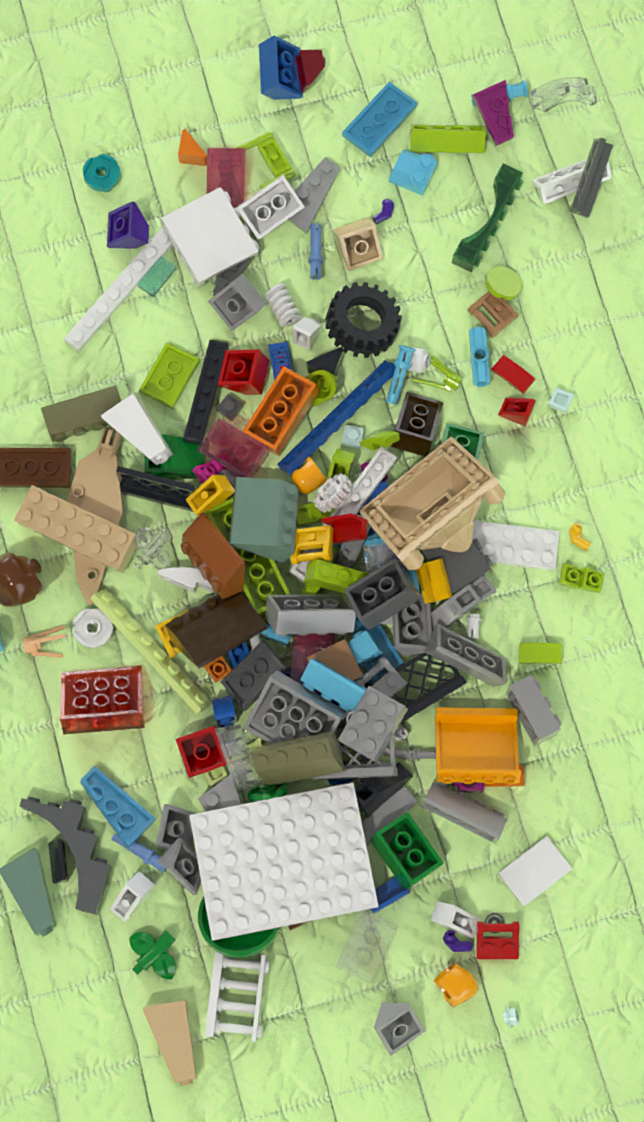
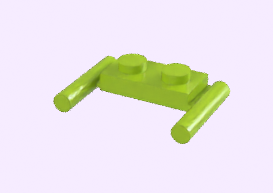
M271 131L237 146L239 153L257 146L275 177L260 185V189L281 175H284L286 180L296 176L295 171L292 169Z

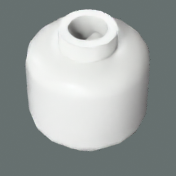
M410 346L416 349V351L412 354L411 368L407 371L422 373L429 367L430 355L427 354L424 348Z

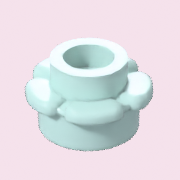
M508 1006L507 1011L503 1012L504 1022L509 1024L510 1028H513L514 1025H519L517 1008H510Z

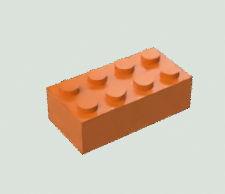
M283 366L242 431L245 437L273 454L280 456L320 391L317 384Z

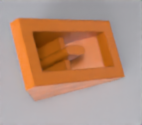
M186 129L182 130L178 151L179 163L207 166L208 158L206 153Z

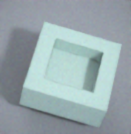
M556 387L548 407L566 414L574 394Z
M345 425L341 445L360 449L359 442L362 441L364 428Z

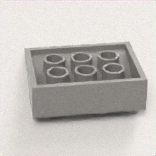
M276 671L269 677L243 728L268 743L335 731L336 734L347 711L305 688L283 673Z

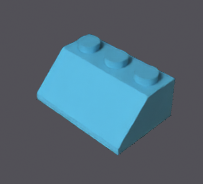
M315 658L310 660L300 679L304 682L302 686L311 691L316 689L322 692L321 697L330 702L334 699L339 702L338 707L347 712L350 709L355 711L367 690Z

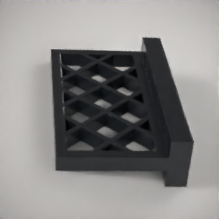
M117 466L116 473L120 483L121 494L193 512L186 498L195 491L194 485Z
M421 653L395 669L397 672L404 671L409 673L404 697L396 695L392 697L403 700L402 705L408 709L400 724L464 686L467 682L460 675L457 668L444 664L443 661L441 663L431 661L430 654ZM415 662H426L424 673L413 671ZM429 663L440 666L438 677L427 674ZM443 667L450 668L455 676L451 679L441 678ZM412 674L423 676L421 687L410 685ZM426 677L437 680L436 688L432 690L424 688ZM409 687L420 690L418 699L406 698Z

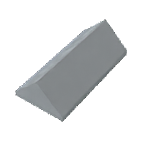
M420 584V599L392 616L394 648L403 656L426 653L424 651L432 634L430 603H424Z
M438 623L435 625L424 652L491 686L506 684V662L504 657Z

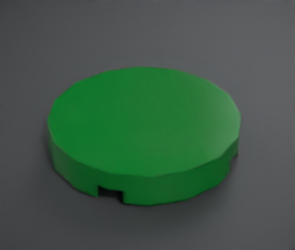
M286 783L271 786L264 784L265 786L262 788L256 786L250 789L247 794L249 802L252 803L285 796L289 790Z

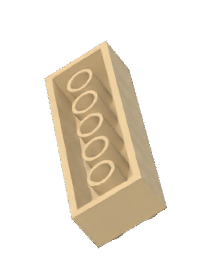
M33 485L29 489L14 519L21 526L122 574L141 539L135 533Z

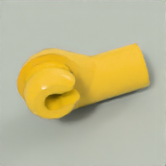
M574 523L569 529L570 540L572 544L587 552L591 543L582 538V526L579 523Z

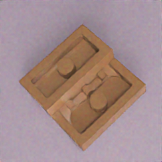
M346 639L307 657L308 662L315 658L352 681L363 676Z

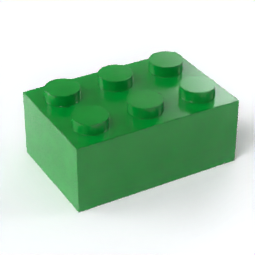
M408 812L376 832L370 839L404 890L410 889L444 864Z

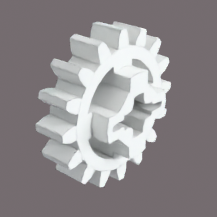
M342 473L339 476L336 474L333 478L327 479L326 483L319 487L318 494L314 496L316 498L313 501L315 506L323 513L326 511L330 512L332 508L336 509L348 497V492L351 491L350 487L352 486L351 480Z

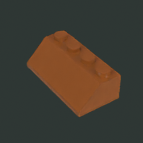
M204 512L201 513L182 534L181 550L183 554L190 558L192 565L198 568L202 577L210 583L213 591L224 599L243 591L245 561Z

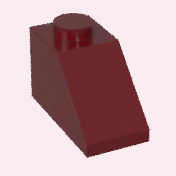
M300 50L295 58L301 93H304L323 68H325L326 61L322 55V50Z

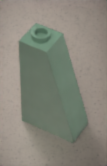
M33 848L0 868V874L34 934L44 937L53 931L52 927L56 925L40 854L36 848Z

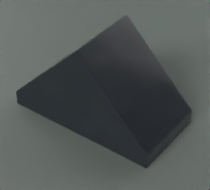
M339 347L307 361L308 373L311 374L317 370H324L336 376L343 360V348Z

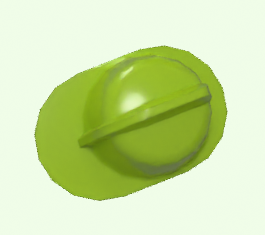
M317 370L304 377L317 384L320 391L312 403V407L322 404L335 395L338 376H334L328 371Z

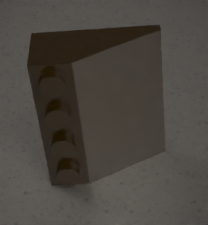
M241 592L224 599L217 594L165 624L172 644L199 669L268 629L267 624Z

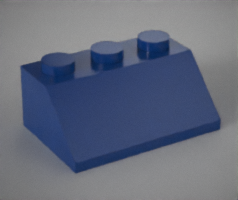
M275 35L259 44L261 94L274 100L301 99L303 93H301L295 60L300 52V48Z

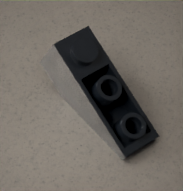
M400 762L396 763L398 776L370 777L355 789L358 808L368 817L413 777V774Z

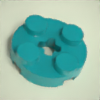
M100 154L99 157H91L83 166L84 181L88 187L95 191L110 192L120 180V167L117 161L109 155ZM105 170L104 176H99L97 173L98 171Z

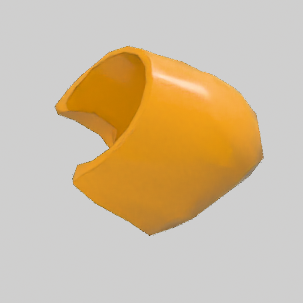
M457 963L447 967L433 980L444 993L446 1002L453 1008L474 997L479 990L476 978Z

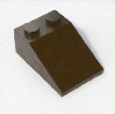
M406 392L394 431L399 433L400 440L392 443L391 447L426 457L433 442L443 402Z

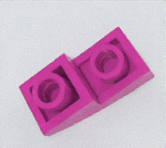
M227 454L214 457L209 463L196 466L193 472L201 484H203L212 475H218L220 471L233 467L234 464Z

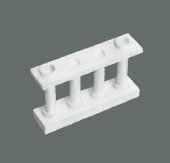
M215 951L205 1036L214 1037L215 1033L222 1031L252 1035L251 1042H256L257 1038H261L262 1025H258L263 980L264 973L269 972L270 960H266V955H261L260 962L228 958V956ZM227 966L260 970L259 981L254 983L227 980L225 977H222V970L227 968ZM230 988L256 991V1005L223 1001V999L219 998L220 990ZM231 1010L255 1013L253 1026L220 1023V1020H216L217 1011Z

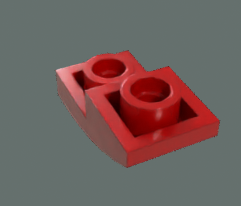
M502 355L491 369L493 373L507 381L510 386L522 394L536 380L530 373L505 355Z

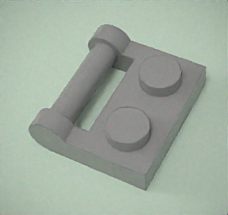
M384 656L361 678L354 680V682L366 688L364 685L384 669L387 674L371 687L390 698L407 684Z

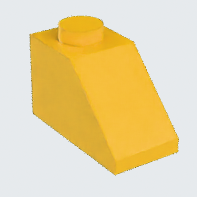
M212 475L186 498V501L195 515H199L222 504L235 490L226 476Z

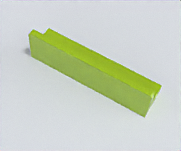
M411 125V152H485V126Z

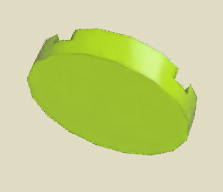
M492 267L485 276L486 288L496 298L501 299L502 297L506 298L505 300H512L521 292V279L514 271L507 267Z

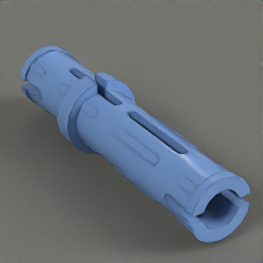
M316 223L310 225V257L308 258V263L310 264V279L314 280V276H316V280L322 278V225L318 224V228H316Z
M114 834L112 841L126 848L118 835ZM138 841L127 849L143 859V863H149L162 873L166 871L157 862L161 856L156 854L154 849H148Z

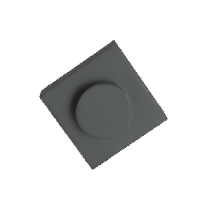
M227 394L217 406L216 411L232 422L243 409V404Z

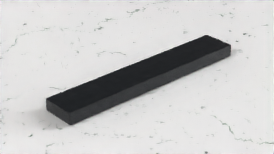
M209 340L183 442L203 445L225 352L228 350V343Z

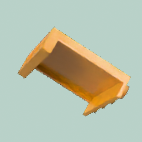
M436 707V782H443L445 784L452 782H463L465 784H472L474 782L485 784L505 783L508 785L519 783L521 770H519L517 737L518 709Z

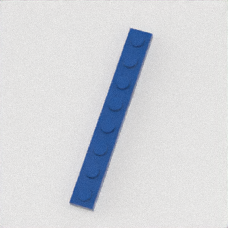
M384 360L277 464L280 470L290 475L296 469L298 470L306 458L311 457L319 446L323 445L333 433L337 432L346 420L350 419L361 406L366 404L367 400L374 393L380 390L386 381L393 377L396 368L394 363Z

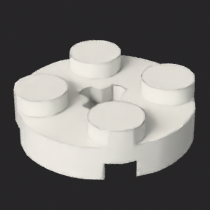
M85 609L74 619L73 633L76 640L82 646L97 649L104 646L111 639L114 632L113 623L100 609ZM90 624L93 626L98 624L97 631L88 632L90 630L88 626Z

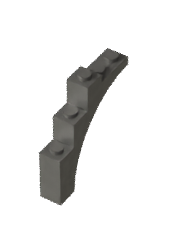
M28 797L27 800L22 798L19 807L37 814L50 822L62 834L71 849L78 872V897L75 909L98 916L112 867L107 864L108 861L96 857L95 861H93L99 837L94 835L95 831L83 828L80 831L86 808L81 805V801L70 799L69 802L63 801L62 808H59L60 805L53 802H48L46 805L40 803V799Z

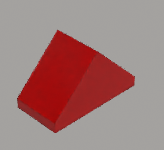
M505 398L498 415L526 427L536 400Z

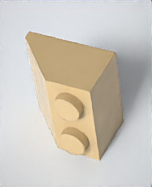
M369 217L333 230L338 249L348 271L384 259L375 224Z

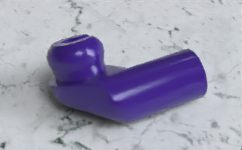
M384 199L382 201V211L373 216L376 225L392 217L394 210L392 200Z
M453 931L445 932L443 941L451 951H472V941H460Z

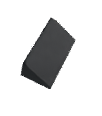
M60 838L48 844L53 884L68 882L65 844Z

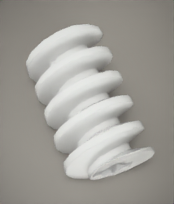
M280 283L272 287L267 292L265 298L269 302L273 313L276 314L275 317L279 320L280 326L289 327L298 323L302 319V315H297L299 309L295 308L296 303L291 302L292 296H287L289 290L285 289V283Z

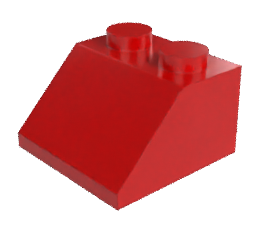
M260 349L226 350L218 386L244 395H262L270 360Z
M216 725L175 739L189 778L228 765Z

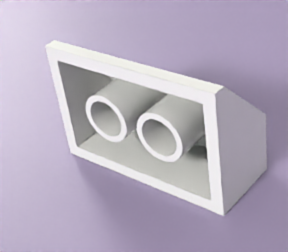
M281 175L236 208L259 240L305 207L284 175Z

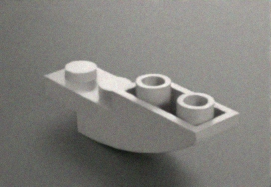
M485 575L471 585L468 584L430 613L432 632L437 623L445 628L450 627L467 612L496 593L497 590Z

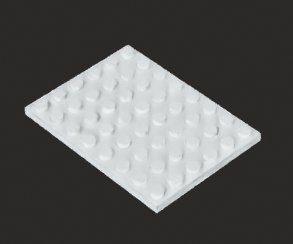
M354 783L189 815L212 941L379 907Z

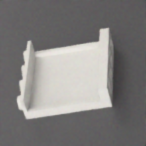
M221 187L161 217V226L198 288L205 285V281L252 256L254 258L258 256L259 246L257 242L249 236L250 231L245 223L242 224L239 219V211L236 207H232L229 194L226 191L223 192Z

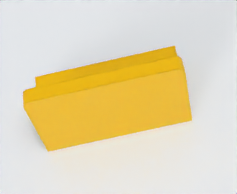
M443 558L423 563L420 568L416 569L425 604L452 597Z

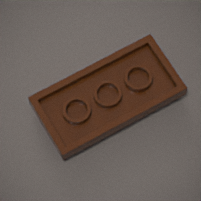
M0 448V487L31 488L33 485L37 488H70L71 448Z

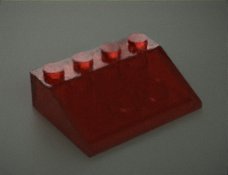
M142 666L61 672L60 722L63 735L145 728Z

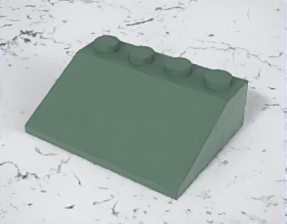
M236 477L230 545L280 563L285 562L294 553L298 486L283 480Z

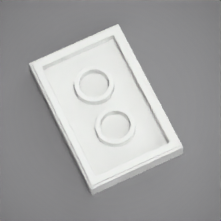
M546 836L500 871L498 875L522 907H524L570 872L572 868Z

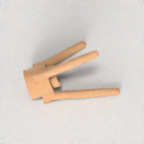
M62 625L30 635V637H24L25 653H31L32 657L62 658L63 654L42 652L39 649H42V642L66 637V634H58L41 638L63 630L65 626Z

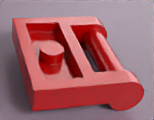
M477 921L476 958L519 959V921H512V923H483V921ZM484 932H512V936H483Z

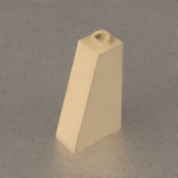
M186 1000L143 1007V1012L174 1082H180V1086L193 1084L192 1079H197Z

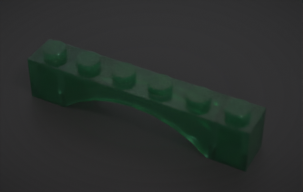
M504 163L502 164L493 184L495 193L494 211L487 223L479 231L460 241L453 254L452 264L471 273L475 267L478 268L483 259L481 257L483 251H488L491 244L489 241L491 236H496L499 230V226H497L499 221H504L508 212L506 208L508 205L512 206L516 197L514 195L516 190L520 191L524 183L522 180L523 172Z

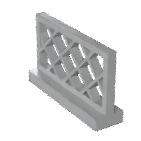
M344 728L338 729V731L336 732V737H338L342 733ZM393 734L389 741L390 750L387 747L385 748L390 754V763L378 761L379 764H372L374 761L370 760L367 764H361L357 760L361 755L360 753L353 756L346 750L348 746L345 745L343 747L338 742L341 754L345 752L352 758L347 765H344L345 771L313 777L312 779L332 780L398 776L395 758V735Z

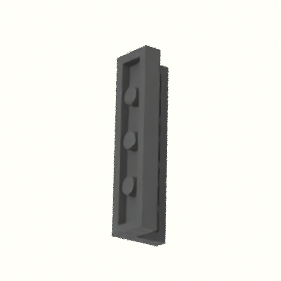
M604 138L594 139L570 209L571 213L585 218L590 216L613 145L606 143Z

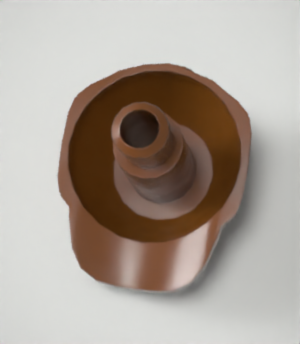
M13 553L0 555V604L2 606L16 607L35 600L36 595L42 591V584L36 575L41 572V565L37 560H29L25 556H16Z

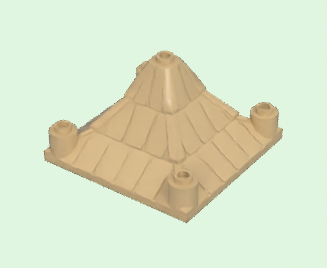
M450 437L358 512L364 519L368 520L367 522L371 528L389 546L408 570H416L422 566L424 560L423 555L419 551L420 548L425 550L441 547L442 549L457 553L467 551L473 541V520L481 505V499L484 497L488 504H499L504 499L505 490L499 484L500 482L494 474L453 437Z

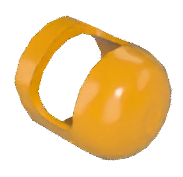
M309 456L305 459L306 464L302 468L296 469L291 477L293 484L297 485L298 490L303 494L312 493L327 481Z

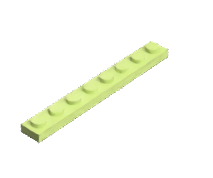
M107 589L92 595L90 599L196 714L209 708L212 703L208 700L207 696L195 686L193 681L182 672L180 667L170 659L166 652L157 645L153 638L144 631L140 624L132 618Z

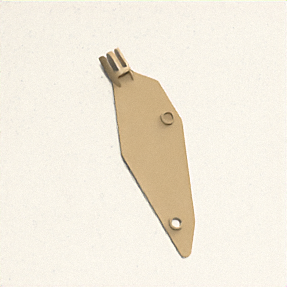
M104 426L98 448L79 461L67 499L69 503L119 526L123 507L116 469L118 466L117 451L122 435L116 432L114 428L109 429V427ZM73 550L78 584L86 603L92 605L94 602L90 598L99 591L106 566ZM95 573V577L90 579L91 574Z

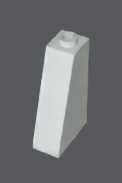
M131 394L101 415L102 419L156 465L166 462L173 455L142 402L134 394Z

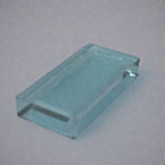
M160 257L138 284V287L154 298L175 272L176 266Z

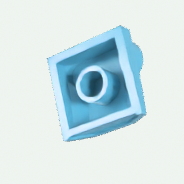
M403 150L392 170L389 182L423 196L438 166V161H435V158L430 154L420 155Z

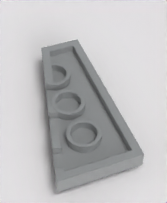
M326 157L294 191L305 208L287 220L305 234L308 233L310 225L315 220L320 206L323 204L328 191H330L340 171V167Z

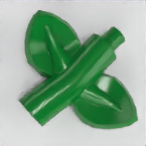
M166 930L156 942L153 936L147 932H137L129 937L130 946L140 956L132 970L138 975L143 969L147 971L152 966L153 971L158 976L172 980L176 964L173 956L167 953V950L176 941L174 937Z

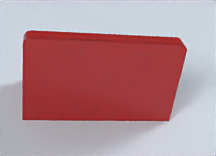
M353 513L322 518V523L331 525L334 529L332 541L334 544L366 539L367 519Z

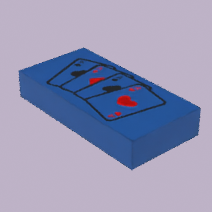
M287 342L268 345L274 381L283 366L292 371Z

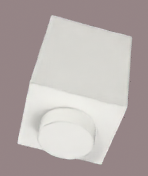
M303 317L293 327V343L311 351L321 333L319 322L313 318Z
M138 872L125 884L110 910L126 922L147 898L155 884L141 872Z
M437 901L430 921L474 939L476 923L481 919L457 906Z

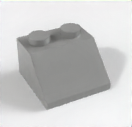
M243 273L208 301L231 331L267 304Z

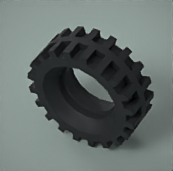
M355 282L351 288L345 285L341 292L338 290L335 293L326 314L325 320L327 322L325 328L330 329L329 338L336 339L334 343L336 347L339 345L343 346L344 353H347L348 350L354 352V357H358L360 353L364 354V358H369L370 353H373L376 357L379 356L381 350L386 352L389 345L392 346L401 326L402 315H398L401 310L400 306H394L396 299L394 297L389 298L386 289L381 292L376 284L372 288L368 287V282H364L362 286H358V283ZM353 306H367L375 310L380 316L381 325L376 330H361L349 321L347 311Z

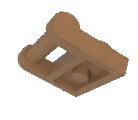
M487 292L467 309L489 331L488 334L492 338L496 337L518 318V314L502 297L501 299L496 298L490 292ZM483 307L494 318L498 325L494 326L484 316V314L479 310V308Z

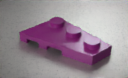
M506 80L472 95L495 146L514 138L512 119L508 106L509 98L506 92Z

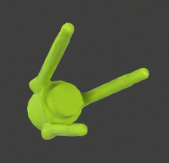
M431 356L433 360L431 365L446 375L443 380L446 385L417 378L412 379L414 382L450 392L451 389L456 391L463 377L453 372L436 357Z

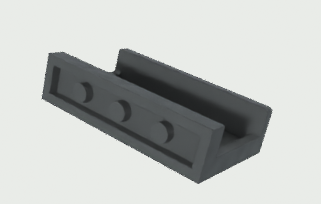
M477 539L472 541L470 548L465 552H452L441 547L422 550L429 562L443 558L452 596L486 573L493 571L490 567L493 563L488 555H482L480 552L482 546Z

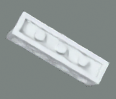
M587 159L533 179L532 184L539 190L541 202L546 204L575 193ZM609 161L607 162L601 182L612 178Z

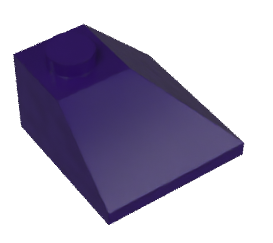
M132 201L108 213V248L137 249L148 244L149 225L136 202Z

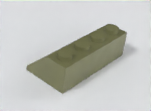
M117 385L41 407L52 442H62L67 437L74 435L82 436L91 430H102L104 426L109 424L102 419L101 415L120 403L121 398Z
M335 731L260 745L251 752L255 771L267 786L345 771Z

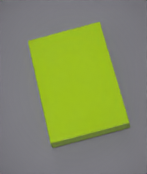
M166 342L141 385L139 393L174 409L198 367L200 358Z

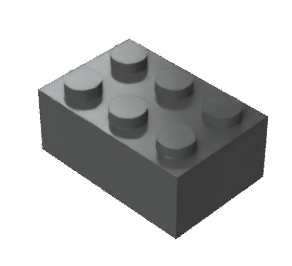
M396 558L344 590L359 621L368 630L420 599L407 571Z

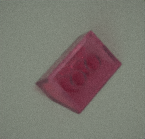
M220 418L217 419L198 448L200 453L236 474L251 478L259 471L269 455L268 446Z

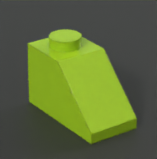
M336 449L332 457L327 479L333 478L336 474L339 476L340 473L345 474L349 478L355 453Z

